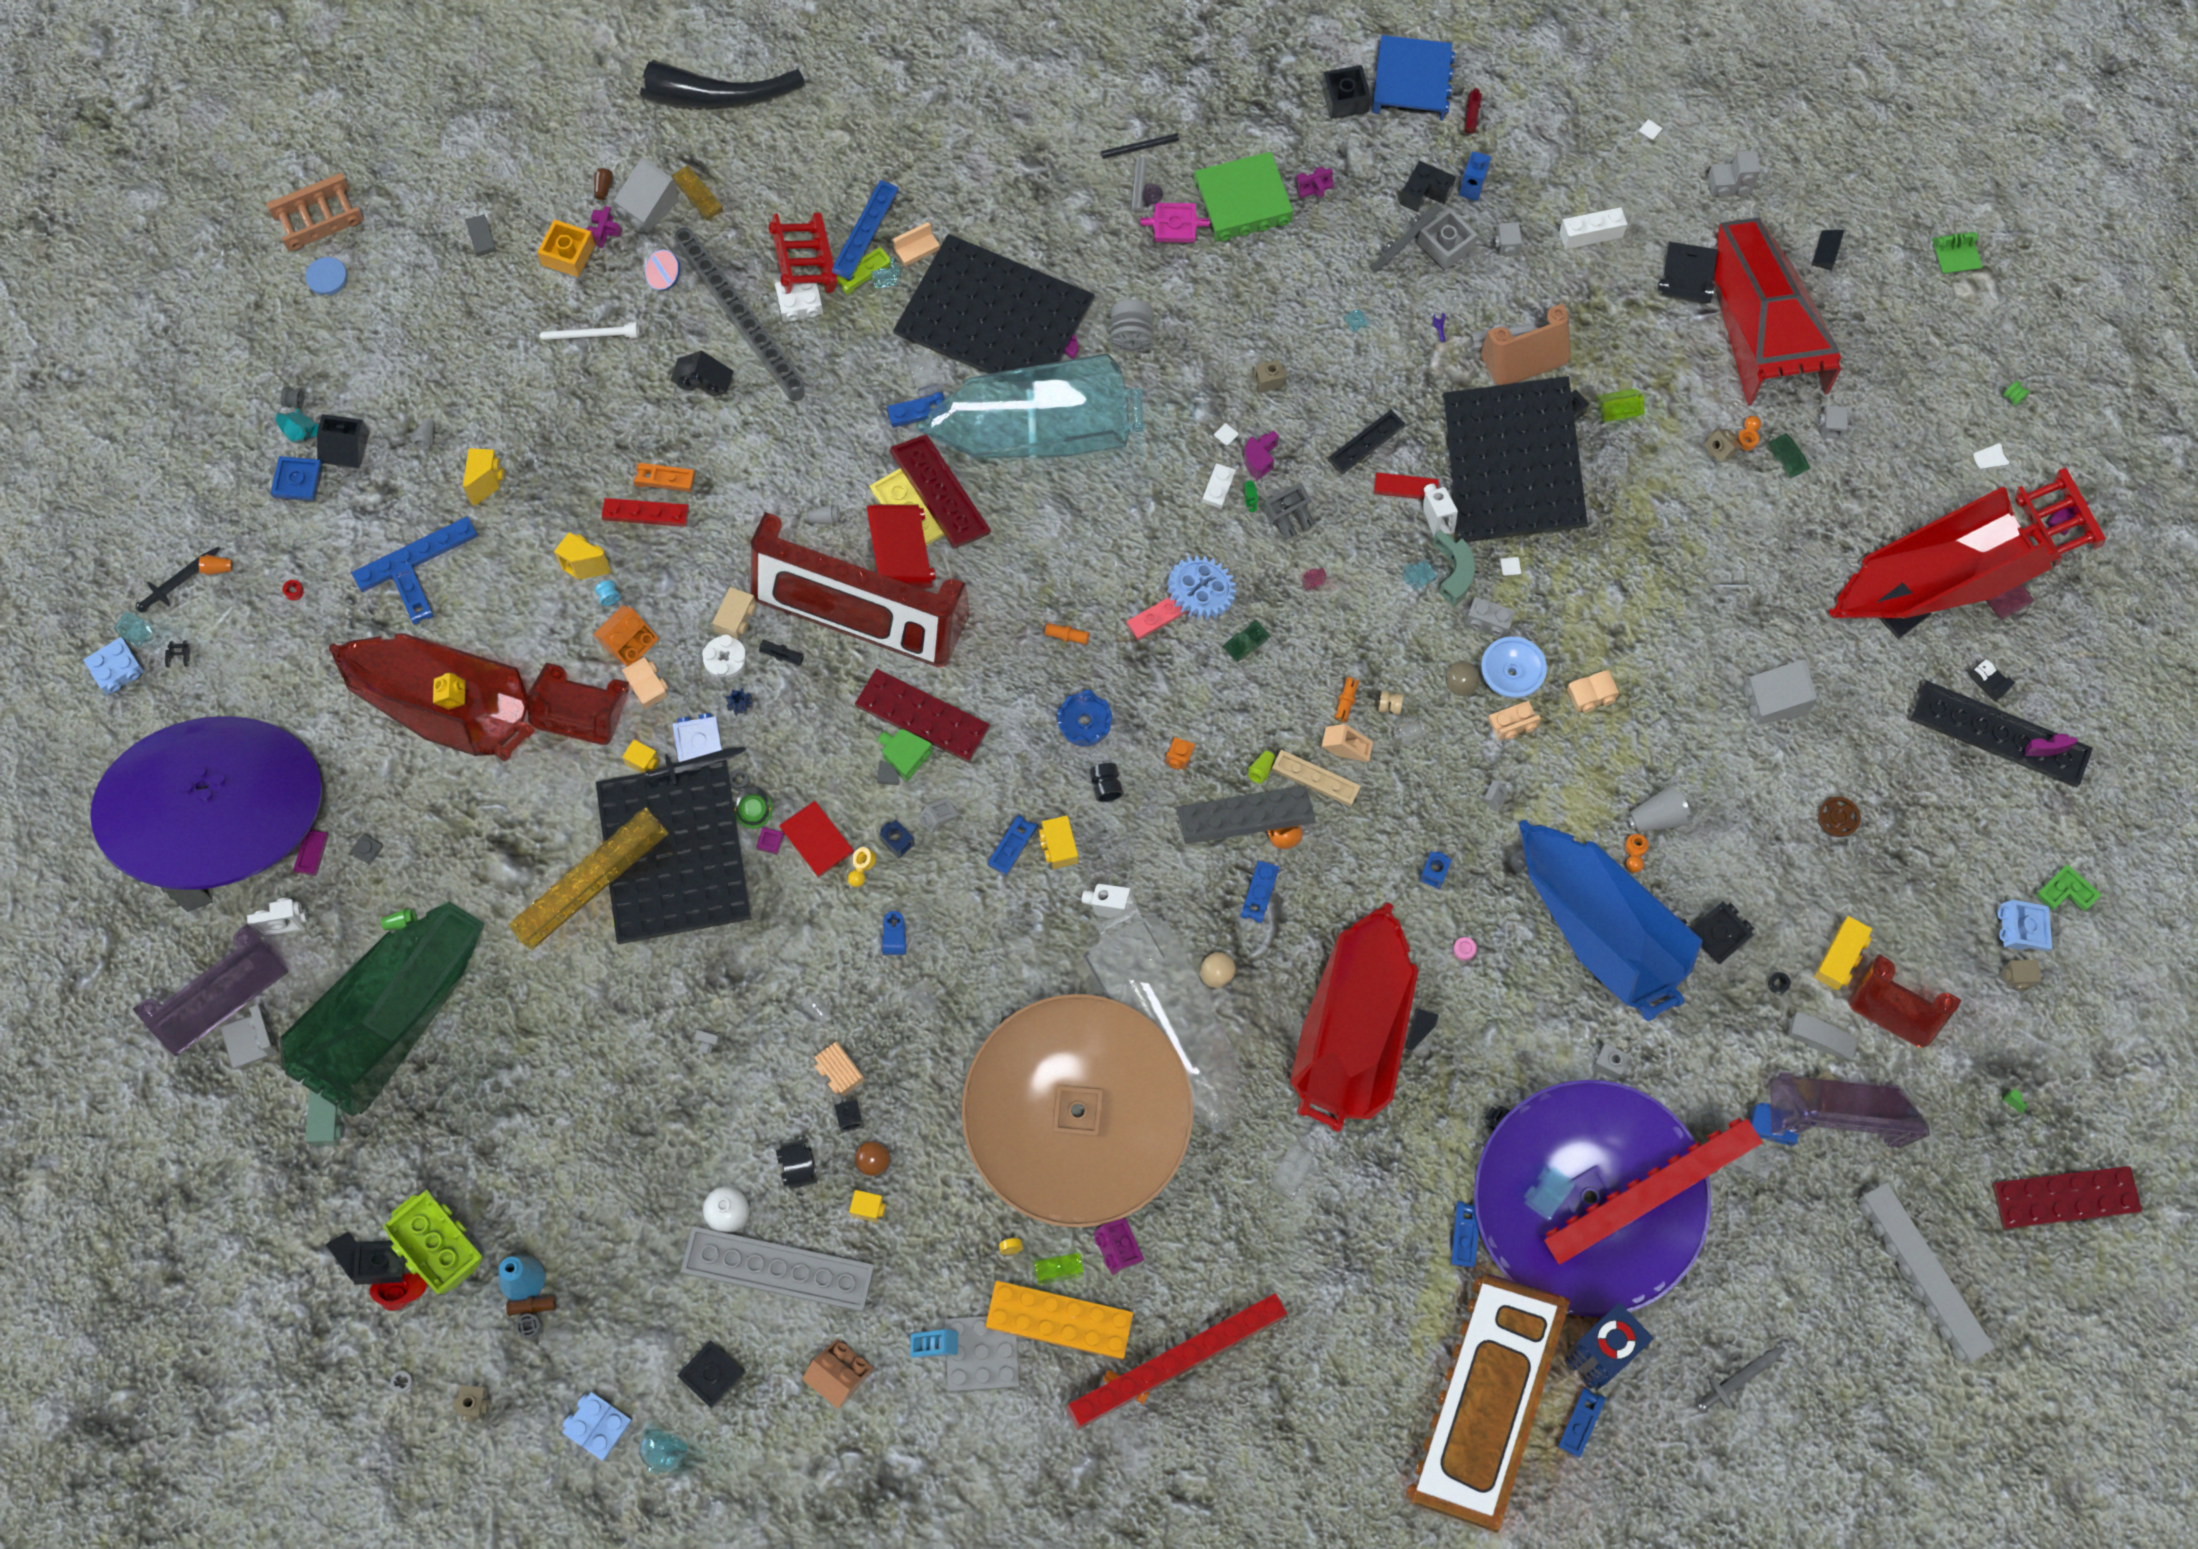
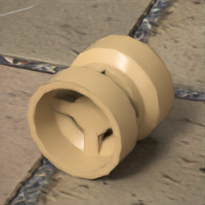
M1382 691L1378 712L1385 713L1390 711L1395 715H1400L1403 694L1396 693L1393 695L1388 691Z

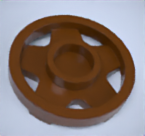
M1833 797L1826 800L1820 807L1818 821L1825 832L1839 838L1849 836L1857 830L1860 825L1861 815L1858 807L1851 800L1844 797ZM1837 802H1843L1847 805L1841 807ZM1827 805L1828 812L1823 813V810ZM1853 812L1855 813L1856 821L1851 818Z

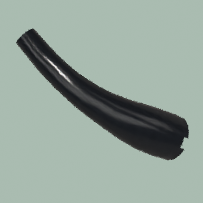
M652 59V62H648L642 77L645 78V88H640V96L642 99L674 107H734L762 102L784 95L805 86V82L799 69L763 81L727 82L701 76Z

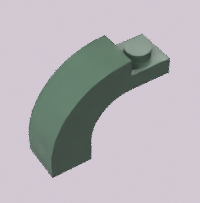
M1440 530L1435 534L1432 544L1451 561L1454 573L1441 584L1439 594L1455 607L1464 599L1470 589L1475 572V561L1471 549L1463 539L1455 543L1451 535L1445 534Z

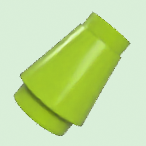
M1264 751L1248 768V777L1253 782L1261 784L1268 779L1275 759L1274 754L1270 751Z

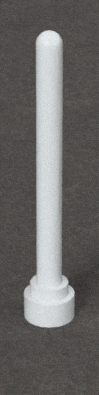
M628 322L624 327L545 331L540 333V338L542 340L625 335L630 339L639 338L638 322Z

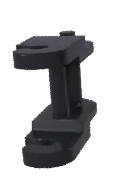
M183 640L181 644H174L173 641H170L169 645H167L169 650H165V666L170 668L169 662H171L173 656L183 655V664L185 667H188L187 661H190V652L187 650V647H189L187 641ZM174 648H182V652H174Z

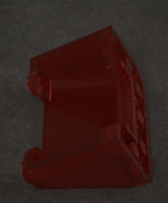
M546 662L527 694L528 722L533 728L599 745H607L614 736L629 692V682L618 679L611 680L607 685V690L567 680V673L561 666Z
M1878 954L1863 970L1849 996L1848 1003L1850 1008L1857 1014L1916 1047L1925 1048L1929 1046L1956 1012L1962 1000L1950 993L1939 994L1933 1003L1892 981L1896 971L1895 965L1886 957Z

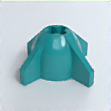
M296 408L295 412L288 413V415L277 412L275 422L289 441L300 443L317 436L319 424L314 423L309 417L301 414L299 408Z

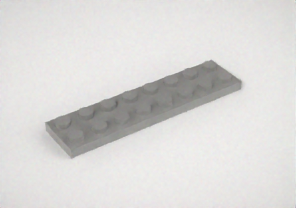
M692 1226L680 1272L695 1277L864 1312L875 1266L873 1264Z

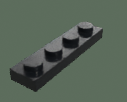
M1391 409L1329 456L1328 461L1343 475L1403 429L1405 423Z

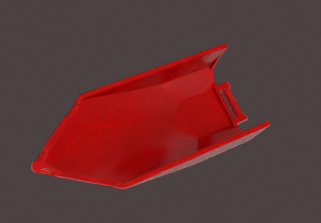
M2002 486L1865 556L1862 561L1863 566L1848 581L1837 598L1838 603L1834 609L1829 610L1831 618H1908L1990 600L2052 569L2050 562L2058 559L2059 553L2055 548L2051 547L2041 533L2042 529L2039 524L2034 523L2021 529L2014 516L2005 486ZM2028 537H2034L2038 545L2033 546ZM1901 583H1904L1913 593L1877 602Z
M1385 903L1382 908L1376 909L1355 923L1353 927L1344 930L1338 935L1304 1021L1290 1082L1301 1098L1297 1114L1303 1117L1307 1115L1324 1123L1337 1133L1342 1129L1345 1118L1370 1120L1394 1098L1417 982L1418 968L1416 964H1412L1408 953L1411 950L1399 920L1392 914L1393 905L1390 903ZM1310 1103L1334 1114L1335 1118L1311 1108Z

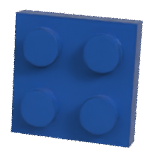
M279 456L270 493L272 497L314 501L322 468L321 460Z

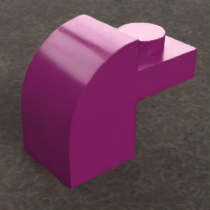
M1274 430L1269 434L1265 433L1258 441L1252 436L1246 444L1244 464L1257 481L1273 469L1274 458L1269 452L1278 446L1279 435Z

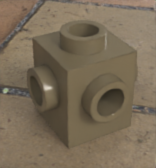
M1715 429L1707 436L1708 441L1704 444L1708 449V454L1712 458L1718 459L1720 463L1729 461L1743 447L1736 440V435L1729 429Z
M460 1385L459 1394L455 1396L453 1401L455 1414L461 1417L463 1422L475 1423L476 1419L483 1420L484 1414L488 1413L490 1407L489 1391L483 1387Z

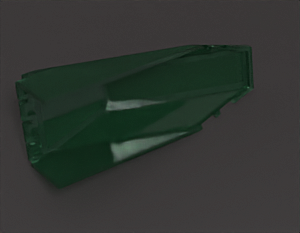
M448 901L426 912V917L414 923L412 921L407 922L405 928L395 933L387 932L280 1037L281 1069L286 1070L285 1074L295 1081H302V1085L314 1093L319 1094L321 1092L320 1097L334 1106L341 1102L339 1109L352 1117L358 1113L362 1115L376 1099L460 983L483 932L485 923Z

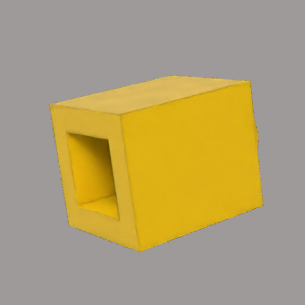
M634 739L622 756L625 765L640 773H645L648 769L649 771L655 770L659 764L657 752Z
M855 1190L849 1213L853 1218L878 1223L879 1217H884L886 1203H883V1197L880 1195Z

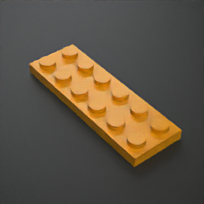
M995 1281L985 1329L1123 1360L1133 1312Z

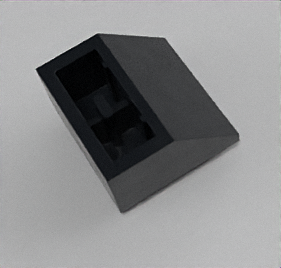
M322 414L317 430V459L321 460L323 464L359 468L369 435L365 422L362 419Z

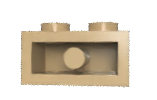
M730 587L712 622L714 631L722 635H730L732 638L739 640L741 634L744 635L747 631V622L750 616H754L757 604L754 595Z

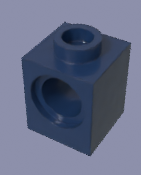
M896 819L892 823L885 824L880 830L881 842L898 859L915 845L914 837ZM895 834L901 836L898 841L890 840L891 836Z

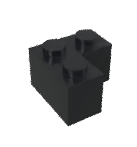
M1419 160L1402 191L1400 205L1419 212L1426 197L1445 205L1453 191L1456 176Z
M701 350L677 359L671 381L683 390L699 386L708 395L717 396L727 392L734 371Z

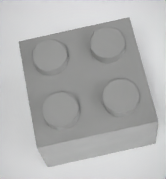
M1449 208L1420 231L1418 244L1446 270L1475 248L1478 234Z

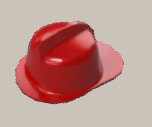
M418 1273L403 1274V1283L372 1284L370 1296L373 1301L381 1304L384 1309L399 1311L405 1308L408 1303L418 1299L425 1292L427 1283Z

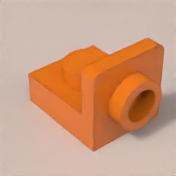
M1174 737L1170 750L1166 754L1165 763L1171 768L1186 770L1195 744Z

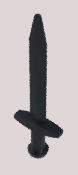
M216 547L200 556H205V554L215 556L220 548ZM199 557L158 588L148 581L147 584L153 593L140 603L137 602L135 605L136 610L144 613L146 612L145 609L158 599L169 607L170 604L165 595L199 570Z
M727 748L673 764L668 754H665L666 767L652 771L648 769L644 773V778L648 782H653L652 779L669 775L672 783L677 785L675 774L733 758L746 751V748Z

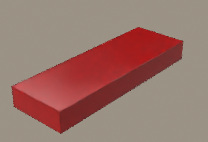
M1376 472L1374 494L1424 500V487L1429 484H1435L1438 489L1439 479Z

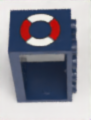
M1619 1302L1563 1356L1566 1358L1565 1363L1567 1366L1581 1374L1583 1383L1589 1389L1594 1388L1597 1391L1630 1363L1654 1340V1337Z

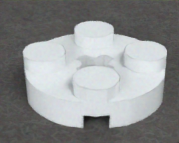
M726 634L713 639L702 652L705 668L714 677L733 678L741 673L745 667V648L740 641L732 638L730 635ZM722 654H729L728 661L724 659L720 661L719 659Z

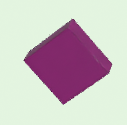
M763 827L756 849L778 855L784 838V832Z

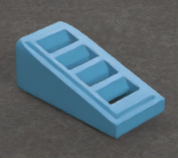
M943 1329L911 1333V1358L958 1354L957 1331ZM921 1339H923V1351H921Z

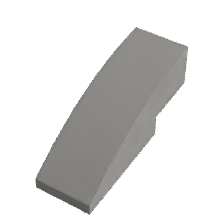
M1796 1012L1792 1016L1787 1035L1788 1038L1806 1043L1809 1048L1848 1061L1853 1060L1858 1040L1837 1027L1800 1012Z

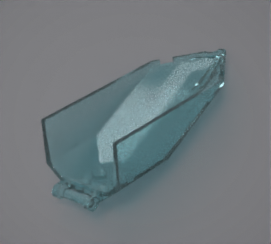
M1108 353L968 378L958 392H952L928 413V418L925 421L917 423L916 428L918 431L956 450H960L972 458L1067 457L1126 447L1130 432L1145 430L1141 402L1143 389H1126L1121 367ZM1128 398H1133L1134 422L1129 423Z

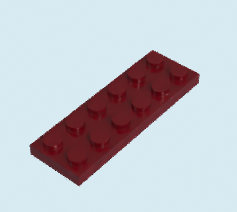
M927 434L891 447V455L954 549L990 534L991 529Z
M877 668L855 702V707L899 729H904L968 763L972 760L990 729L989 723Z
M2131 1166L2002 1181L1992 1184L2003 1230L2142 1212Z

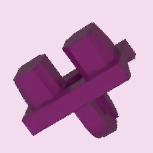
M1321 166L1316 168L1313 174L1307 175L1304 172L1297 174L1299 197L1303 198L1312 194H1316L1318 198L1325 196L1324 190L1334 187L1332 169H1325Z
M604 206L603 211L593 210L591 221L598 224L597 228L588 226L586 229L592 232L598 248H604L608 235L618 237L622 231L620 225L613 222L614 217L610 214L611 207Z

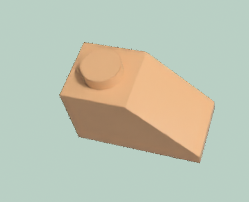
M1346 724L1326 727L1322 747L1335 756L1369 762L1373 741Z

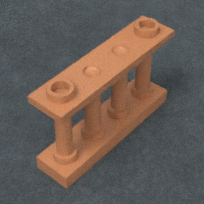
M342 173L266 203L274 221L280 219L287 233V236L282 237V241L288 252L297 250L304 245L348 227L356 226L364 221L359 208L352 209L345 195V192L350 189ZM337 195L344 212L333 217L326 199ZM318 203L325 220L314 224L307 207ZM299 211L306 228L295 232L287 215Z

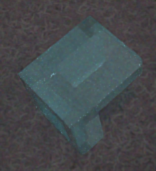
M127 611L114 627V630L120 637L138 648L142 646L152 632L145 621Z

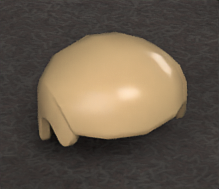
M1215 952L1208 955L1200 968L1202 981L1209 987L1221 988L1231 982L1236 972L1234 960L1223 952Z

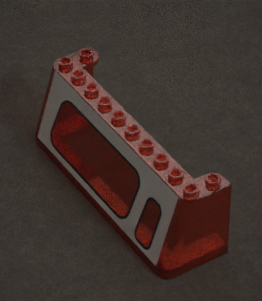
M767 512L764 513L751 540L750 591L751 595H754L755 602L934 667H944L949 663L970 616L966 583L956 579H948L943 582L938 594H934L777 538L782 528L780 518Z

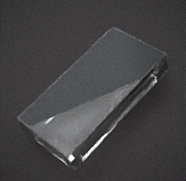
M1420 1008L1417 1009L1405 1052L1428 1058L1440 1014Z

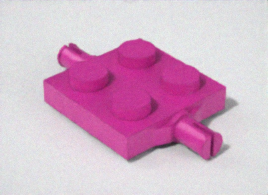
M1155 203L1153 218L1141 217V226H1153L1155 242L1195 243L1197 227H1209L1210 218L1197 217L1195 212L1196 203Z

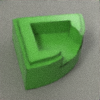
M2016 1089L2010 1091L2003 1099V1101L2021 1114L2028 1107L2027 1102H2023L2021 1099L2023 1095Z

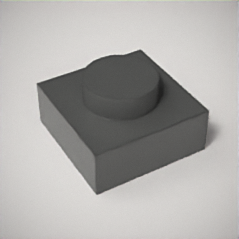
M363 834L350 852L370 865L383 847Z

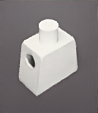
M1435 484L1425 486L1423 489L1425 492L1423 510L1433 536L1440 530L1445 534L1454 533L1458 511L1447 489L1444 487L1437 489Z
M1097 884L1094 892L1084 890L1082 894V903L1092 905L1095 914L1131 924L1137 903L1130 888Z

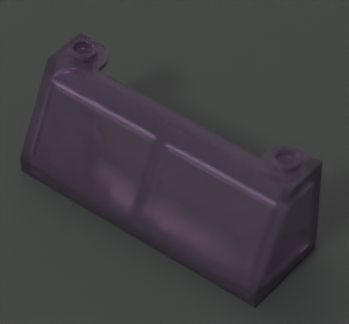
M248 923L234 934L233 943L236 946L234 951L161 1005L154 999H146L133 1008L143 1024L175 1057L288 973V970L268 944Z

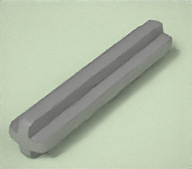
M1144 157L1136 159L1132 197L1133 212H1141L1143 208L1147 159Z

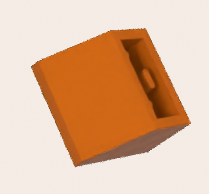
M624 605L593 634L597 641L626 667L638 661L659 640L657 635L635 610Z

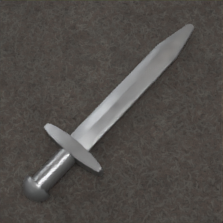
M1785 1346L1767 1352L1721 1386L1716 1380L1710 1378L1709 1382L1714 1393L1703 1401L1698 1400L1696 1403L1697 1410L1700 1413H1707L1708 1409L1718 1401H1721L1727 1409H1732L1733 1407L1728 1396L1772 1365L1785 1351Z

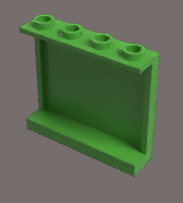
M1272 152L1194 171V185L1196 189L1199 188L1215 232V242L1227 241L1240 235L1246 236L1256 231H1266L1269 228L1285 226L1292 222L1293 209Z

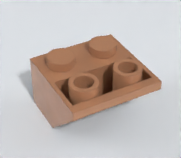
M836 1339L811 1362L802 1380L839 1409L853 1396L874 1367L842 1341Z

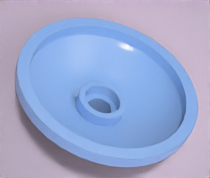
M1511 636L1501 638L1487 648L1482 658L1481 671L1487 685L1496 693L1509 698H1522L1531 695L1540 688L1546 677L1547 664L1542 651L1534 643L1521 637ZM1508 671L1515 672V675H1510Z

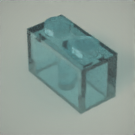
M1551 1166L1550 1169L1545 1167L1538 1176L1541 1180L1536 1188L1531 1186L1524 1195L1526 1198L1524 1204L1546 1221L1550 1220L1577 1184L1555 1166Z

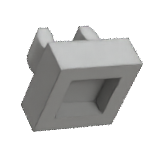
M1492 780L1491 785L1486 784L1483 786L1487 792L1486 795H1479V798L1483 803H1487L1492 810L1500 811L1508 792L1501 782Z
M701 1028L696 1031L694 1039L701 1041L699 1051L708 1054V1052L711 1053L713 1044H721L723 1034Z

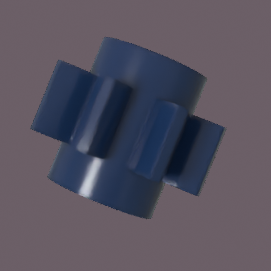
M743 688L736 691L732 689L731 695L725 697L729 703L727 704L728 711L734 710L735 716L738 713L746 715L748 707L753 708L752 702L749 701L752 699L750 693L745 695Z

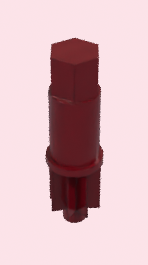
M1474 88L1469 93L1465 132L1469 134L1476 131L1479 109L1481 108L1482 93H1480L1478 88Z

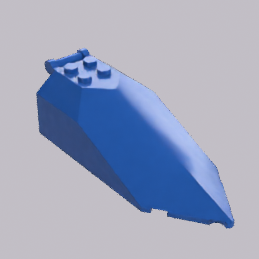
M1522 820L1519 827L1529 878L1579 961L1625 1005L1639 1009L1646 1021L1655 1019L1658 1014L1672 1007L1683 1005L1685 1002L1684 997L1676 987L1692 972L1703 942L1702 939L1596 843L1587 841V844L1573 840V835L1543 825L1533 826L1527 820ZM1666 995L1669 997V999L1653 1007L1650 1005V1003Z

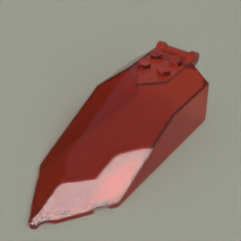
M405 633L395 634L394 639L383 640L379 636L348 641L343 645H336L334 643L329 646L332 657L349 691L427 741L473 756L495 755L502 761H507L511 757V753L526 737H531L534 733L533 727L523 722L530 700L519 670L516 667ZM445 673H453L457 677L466 680L465 704L449 710L433 703L434 679L443 676ZM516 732H519L505 747H503L506 744V742Z

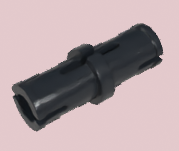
M765 639L762 640L759 647L760 653L773 656L780 662L784 660L801 666L804 659V653L788 649L786 645L782 644L780 646Z

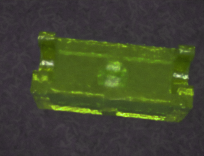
M1080 1253L1034 1261L1038 1285L1084 1277Z

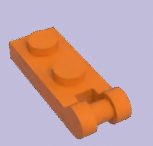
M647 463L637 464L636 471L638 473L633 481V484L637 487L648 486L687 492L692 491L695 477L693 469ZM651 473L650 477H645L646 474Z

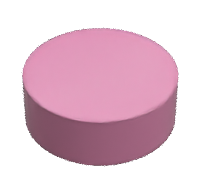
M1462 937L1455 942L1453 952L1459 960L1468 961L1474 957L1477 947L1472 939Z

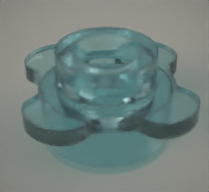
M1353 310L1344 317V321L1349 324L1352 332H1356L1359 328L1368 325V320L1365 319V315L1361 310Z

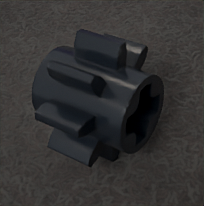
M1498 1106L1497 1109L1492 1107L1485 1117L1489 1121L1486 1125L1487 1128L1493 1132L1510 1110L1503 1106Z

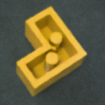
M1068 815L1042 821V829L1038 831L1040 846L1044 850L1046 863H1051L1052 870L1078 864V854Z

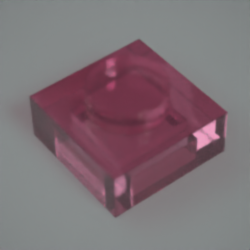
M1324 568L1318 570L1311 569L1303 575L1302 585L1305 591L1325 584L1327 574Z

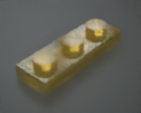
M689 165L672 174L674 182L706 221L723 211L722 205Z

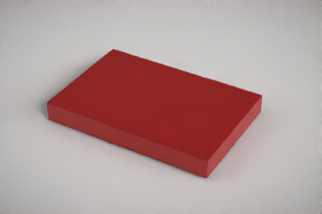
M813 801L779 825L781 831L784 832L785 836L818 878L854 853L851 846L816 801Z

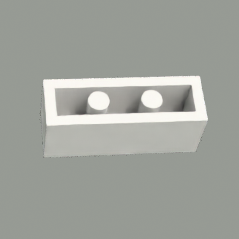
M1622 207L1563 219L1559 234L1564 248L1570 249L1623 238L1627 222Z

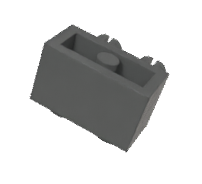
M1302 482L1266 500L1261 505L1270 524H1278L1285 540L1298 534L1288 518L1290 514L1297 515L1304 530L1316 524L1307 509L1311 499Z

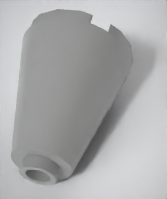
M1671 784L1631 811V817L1627 818L1631 829H1636L1640 833L1693 824V820H1688L1687 818L1691 813L1682 791L1677 792L1675 789L1678 787V784Z

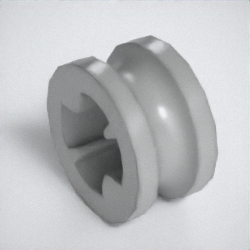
M405 1371L396 1372L390 1380L391 1388L399 1394H406L414 1387V1378ZM400 1377L408 1379V1383H405L406 1387L404 1388L397 1386V1382H400L398 1381Z

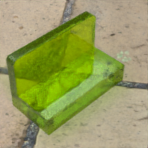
M1636 388L1596 395V400L1601 404L1602 420L1604 422L1645 415L1644 395Z

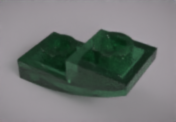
M1787 433L1768 442L1776 460H1782L1790 478L1811 469L1803 453Z
M1255 620L1241 633L1235 634L1222 647L1236 662H1239L1271 636Z

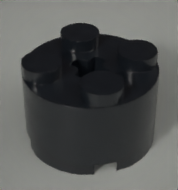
M808 1138L780 1144V1149L776 1150L778 1163H783L784 1172L781 1173L784 1187L789 1186L790 1190L818 1183V1178L813 1179V1174L817 1170L812 1148L806 1147L805 1144L810 1142Z

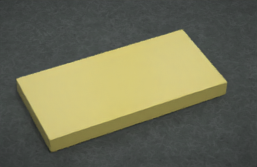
M901 468L869 486L880 504H919V508H924L926 520L922 521L926 546L944 536V533Z

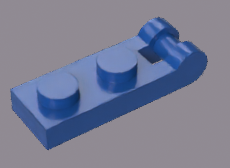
M937 392L929 397L887 406L892 428L947 415L948 408L944 405V394ZM936 405V408L931 409L930 406Z
M409 565L392 572L391 575L413 625L419 624L420 620L425 618H433L434 615L412 566ZM422 606L423 610L415 613L414 609Z
M1019 814L988 861V866L1007 876L1027 843L1035 834L1038 824L1026 821L1025 817ZM1022 828L1026 831L1024 834H1022L1018 831V829Z
M1258 860L1240 918L1246 920L1251 918L1256 920V923L1262 924L1279 866ZM1251 905L1259 907V911L1250 909Z
M1457 1201L1451 1265L1474 1269L1479 1231L1475 1204L1468 1205L1464 1201ZM1464 1213L1472 1214V1219H1463Z
M1583 1387L1557 1446V1448L1577 1458L1581 1457L1606 1400V1397L1600 1394L1597 1396L1586 1387ZM1586 1401L1594 1404L1592 1410L1584 1406Z

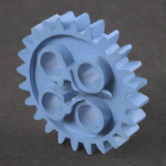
M1197 555L1194 561L1190 557H1187L1186 562L1180 560L1179 565H1175L1170 572L1167 582L1169 586L1167 593H1172L1170 600H1177L1174 606H1182L1181 613L1186 610L1189 611V617L1194 613L1198 620L1201 615H1204L1206 620H1208L1210 615L1216 619L1218 613L1223 615L1225 610H1229L1235 599L1236 590L1234 588L1236 583L1231 582L1233 575H1227L1229 569L1222 570V563L1215 565L1214 558L1208 562L1206 556H1204L1203 560H1200Z

